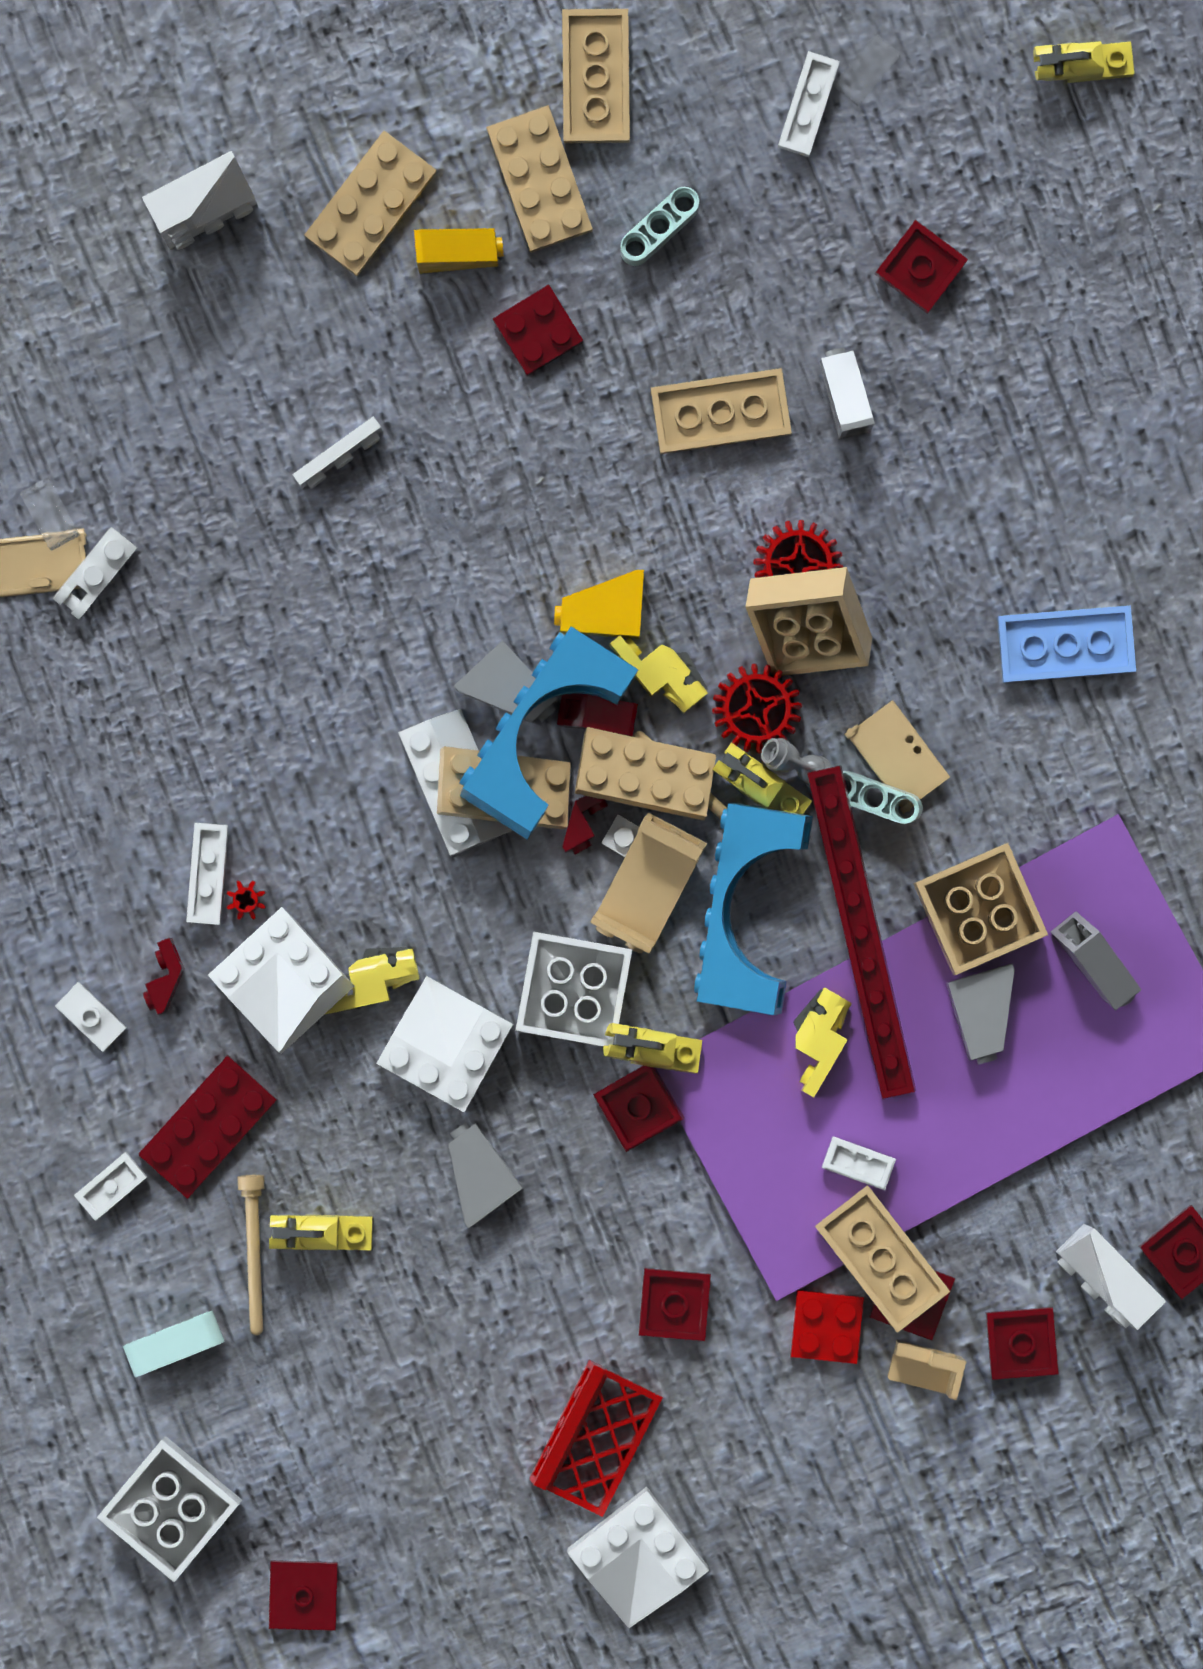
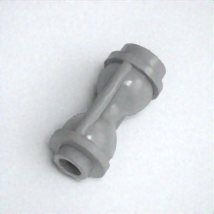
M783 738L768 740L761 753V759L769 769L780 772H789L795 769L799 779L806 783L808 787H810L807 773L831 767L829 760L822 756L807 755L803 758L799 757L796 747Z

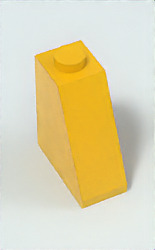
M495 228L414 230L419 274L497 267V257H504L502 237L495 236Z
M637 569L563 597L562 606H555L554 625L560 626L562 634H566L572 626L588 636L618 637L621 635L622 638L640 639L644 570Z

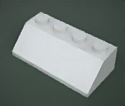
M461 709L434 717L398 732L451 857L512 831L501 822L437 814L440 749L446 746L478 750Z

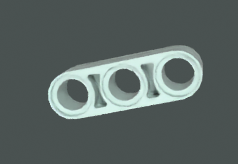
M689 187L677 188L623 237L620 245L621 257L624 262L632 266L642 265L686 226L698 212L699 197L696 191ZM680 197H688L692 200L694 206L691 210L683 212L676 208L675 201ZM656 219H663L668 223L669 229L663 234H657L652 231L650 225ZM632 241H638L643 244L645 250L639 256H631L626 251V246Z
M843 771L844 777L848 778L852 784V789L848 794L851 806L900 824L912 823L920 818L923 805L916 795L851 771ZM872 788L879 789L883 794V801L878 807L870 805L867 800V793ZM903 799L911 801L914 805V813L910 818H904L898 811V805Z
M212 1310L123 1346L134 1377H138L225 1341Z

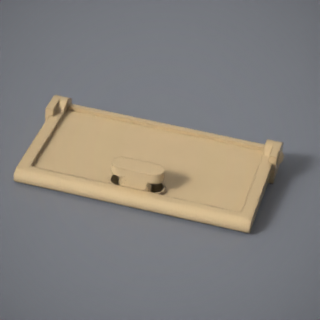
M85 529L0 539V597L59 591L86 558L85 545H87V534Z
M893 700L860 725L857 724L853 728H849L844 734L847 739L851 740L882 783L912 793L919 797V799H922L950 778ZM903 799L899 803L903 814L910 812L911 808L914 807L913 803L907 799Z

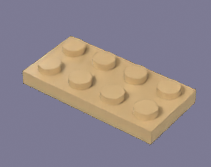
M562 9L564 143H630L628 9Z
M549 105L486 127L530 253L593 231Z
M383 131L304 234V237L358 277L435 176L437 170L386 131Z
M782 368L651 387L650 389L660 455L792 434Z
M587 727L584 733L575 793L704 821L707 817L714 773L712 769L715 766L716 755Z
M446 746L440 749L437 814L499 822L460 797L464 786L459 784L469 767L476 769L482 760L477 756L480 751ZM517 756L524 779L534 793L549 804L546 813L537 827L562 830L567 828L570 762Z
M868 1185L815 1225L897 1333L950 1292Z

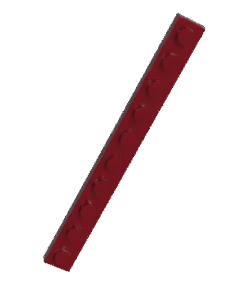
M839 765L809 772L807 775L882 1099L913 1093L916 1091V1086L842 766Z

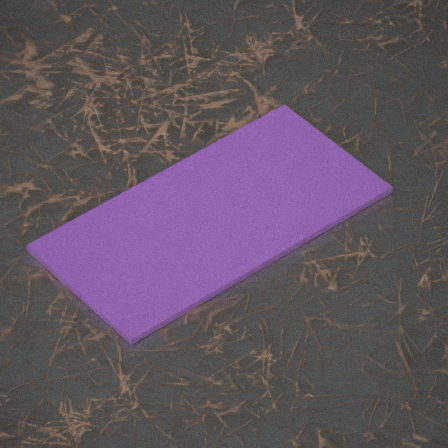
M1119 814L1019 867L1046 928L1047 936L957 975L952 974L928 917L882 941L916 1086L915 1092L882 1099L850 958L786 992L782 1014L769 1015L750 1011L700 1038L699 1040H702L698 1073L692 1074L656 1068L685 1118L680 1121L776 1301L844 1265L815 1225L868 1184L821 1168L832 1136L896 1159L885 1190L871 1185L868 1186L901 1229L906 1232L1203 1072V969ZM1076 911L1103 935L1142 989L1129 1004L1118 1008L1116 1011L1103 1000L1050 932ZM1013 964L1014 977L1004 1050L996 1053V1060L983 1064H978L977 1059L968 1060L946 983ZM825 987L852 1004L848 1009L842 1029L838 1028L836 1031L837 1034L846 1038L847 1042L813 1098L801 1091L804 1084L799 1081L808 1065L810 1064L815 1067L818 1061L795 1048V1035L798 1031L793 1021L817 992Z

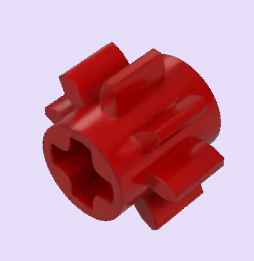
M252 880L248 888L244 887L240 881H237L238 890L235 893L231 891L226 893L228 896L233 897V903L229 904L226 908L228 910L235 908L239 910L237 914V919L239 920L243 918L244 913H249L250 917L255 920L256 914L254 911L257 908L266 909V906L260 903V897L264 896L266 891L256 892L254 890L256 881ZM250 891L252 892L251 898L255 900V904L253 906L247 905L244 910L241 908L242 902L238 901V897L240 894L246 895Z

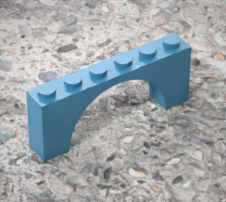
M572 626L565 635L559 632L549 648L553 651V654L548 661L541 659L531 675L536 678L530 688L522 687L514 700V703L518 706L512 715L507 712L504 714L496 727V730L500 733L494 742L489 739L486 741L477 755L482 760L476 769L469 767L459 784L464 786L460 797L527 840L546 813L549 804L543 801L530 788L518 764L516 740L523 720L541 703L564 694H590L617 705L638 672L637 668Z
M728 803V808L723 810L720 827L724 829L722 842L717 844L715 860L719 862L717 875H713L710 884V894L714 895L712 908H708L705 915V927H708L707 940L702 942L699 958L703 960L702 971L697 974L694 984V992L698 993V1002L769 1015L782 1014L787 981L764 973L754 966L743 954L732 931L730 920L731 901L739 880L756 861L779 850L808 849L813 816L738 803Z

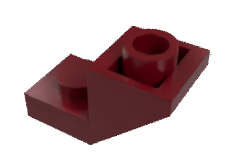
M564 694L561 697L557 725L578 729L590 727L633 736L638 704L620 700L616 705L606 699L590 694Z
M584 795L575 800L562 845L565 853L572 850L574 855L592 846L589 840L594 838L595 835L582 813L588 810L590 815H593L606 808L608 805L604 799Z
M172 938L157 942L160 950L155 951L161 969L167 968L169 974L146 983L147 991L143 992L149 1010L155 1009L157 1015L167 1012L185 970Z

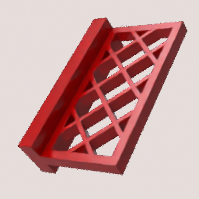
M589 1360L529 1480L533 1485L545 1491L548 1490L603 1517L663 1397ZM609 1378L619 1383L622 1396L604 1402L601 1389L606 1379ZM625 1387H628L634 1391L626 1393ZM639 1395L652 1399L646 1412L633 1415L628 1399ZM597 1397H598L600 1403L594 1405V1403H595V1401H596V1399H597ZM624 1401L629 1418L611 1424L606 1407ZM602 1408L607 1425L589 1431L586 1423L589 1413ZM642 1419L639 1427L637 1428L636 1421ZM631 1423L635 1433L632 1441L619 1446L613 1429ZM583 1426L585 1433L578 1435ZM609 1431L614 1448L596 1454L591 1437ZM587 1438L592 1455L574 1461L571 1453L573 1444ZM627 1449L622 1458L621 1451ZM616 1453L620 1463L617 1470L603 1475L598 1459ZM568 1456L570 1463L563 1465ZM594 1461L599 1477L581 1483L576 1467ZM572 1468L577 1483L576 1486L563 1490L553 1485L560 1472ZM612 1479L607 1488L605 1481ZM601 1483L605 1494L599 1506H596L586 1500L583 1489ZM579 1491L581 1498L572 1493Z

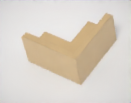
M896 1340L888 1379L944 1393L950 1399L957 1400L966 1360L959 1355Z

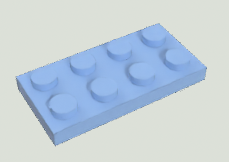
M1131 605L997 617L1003 683L1136 672Z

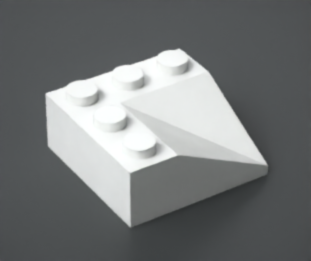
M232 151L142 197L169 249L176 246L177 250L192 244L195 241L193 237L204 231L207 235L218 231L224 226L223 222L233 216L236 219L247 216L253 212L252 206L257 204Z
M282 907L208 974L228 999L280 1054L289 1048L355 987L301 925Z
M533 932L515 1031L598 1046L613 1045L614 1037L605 1036V1032L610 1023L619 1024L632 949Z
M426 976L376 1064L465 1112L514 1024Z
M1083 1224L1056 1251L1061 1257L1057 1263L1070 1276L1076 1272L1085 1281L1081 1287L1094 1300L1100 1296L1108 1304L1104 1309L1105 1312L1125 1329L1131 1326L1138 1330L1166 1302L1095 1228Z
M165 1436L97 1518L175 1582L232 1514L242 1499Z
M647 1487L567 1549L568 1555L628 1628L683 1592L709 1571L708 1565Z

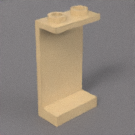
M648 812L643 818L630 849L590 923L596 925V930L599 933L613 938L615 935L626 941L625 945L629 949L637 953H643V951L650 953L707 843Z

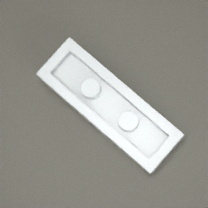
M808 51L778 148L806 157L810 156L840 61Z
M374 416L292 474L302 489L307 485L310 489L314 488L326 479L324 474L333 466L340 469L354 458L351 453L361 446L366 450L380 440L378 434L383 431Z
M194 823L186 922L221 925L228 825Z

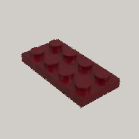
M227 1055L138 1155L188 1199L278 1099Z

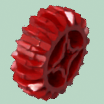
M804 520L798 521L797 530H793L791 522L786 521L785 533H782L778 526L773 527L772 530L776 539L771 538L767 534L763 536L762 539L769 545L768 548L757 546L756 552L765 557L764 559H754L753 565L763 566L764 570L755 572L754 576L755 578L773 576L771 568L785 571L788 574L795 573L793 572L794 568L791 569L788 563L794 562L798 555V549H800V557L803 558L802 562L806 561L808 566L802 568L801 573L843 568L841 564H833V560L842 557V552L836 551L831 553L830 549L837 544L836 539L830 540L828 543L823 541L829 533L826 529L819 536L814 534L817 528L816 523L813 522L810 525L809 531H805ZM795 539L794 551L790 556L780 557L779 559L771 558L774 550L781 543ZM805 540L812 542L820 549L825 562L811 559L807 556Z
M754 663L751 665V674L747 675L743 666L739 667L738 672L741 678L736 679L734 674H727V679L732 685L729 687L721 682L718 688L726 693L725 696L714 695L713 697L715 702L722 703V707L713 708L712 714L723 715V719H719L714 723L715 727H721L726 724L728 728L721 734V737L725 739L732 733L736 736L732 743L737 746L740 740L745 741L743 751L747 753L750 750L751 743L756 744V752L761 754L763 749L762 743L772 738L786 739L782 734L784 730L793 735L796 729L788 724L789 721L800 722L801 720L800 716L791 714L792 710L802 708V704L799 702L791 703V698L797 697L799 691L787 692L786 688L793 683L791 678L787 679L783 684L778 681L783 671L778 670L774 678L769 676L770 665H765L763 674H758V666ZM752 682L767 683L779 692V695L768 698L761 697ZM740 686H743L747 700L746 705L730 714L729 703L731 696ZM750 693H752L754 700H759V703L761 701L764 704L773 702L762 710L764 725L760 717H755V714L753 716L750 713L741 715L752 706ZM784 704L783 720L778 728L771 732L767 718L768 712L776 706ZM746 719L752 720L760 729L762 736L746 734L737 728L734 723Z

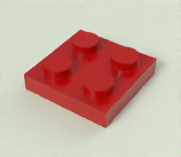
M797 1290L790 1357L857 1364L864 1297Z

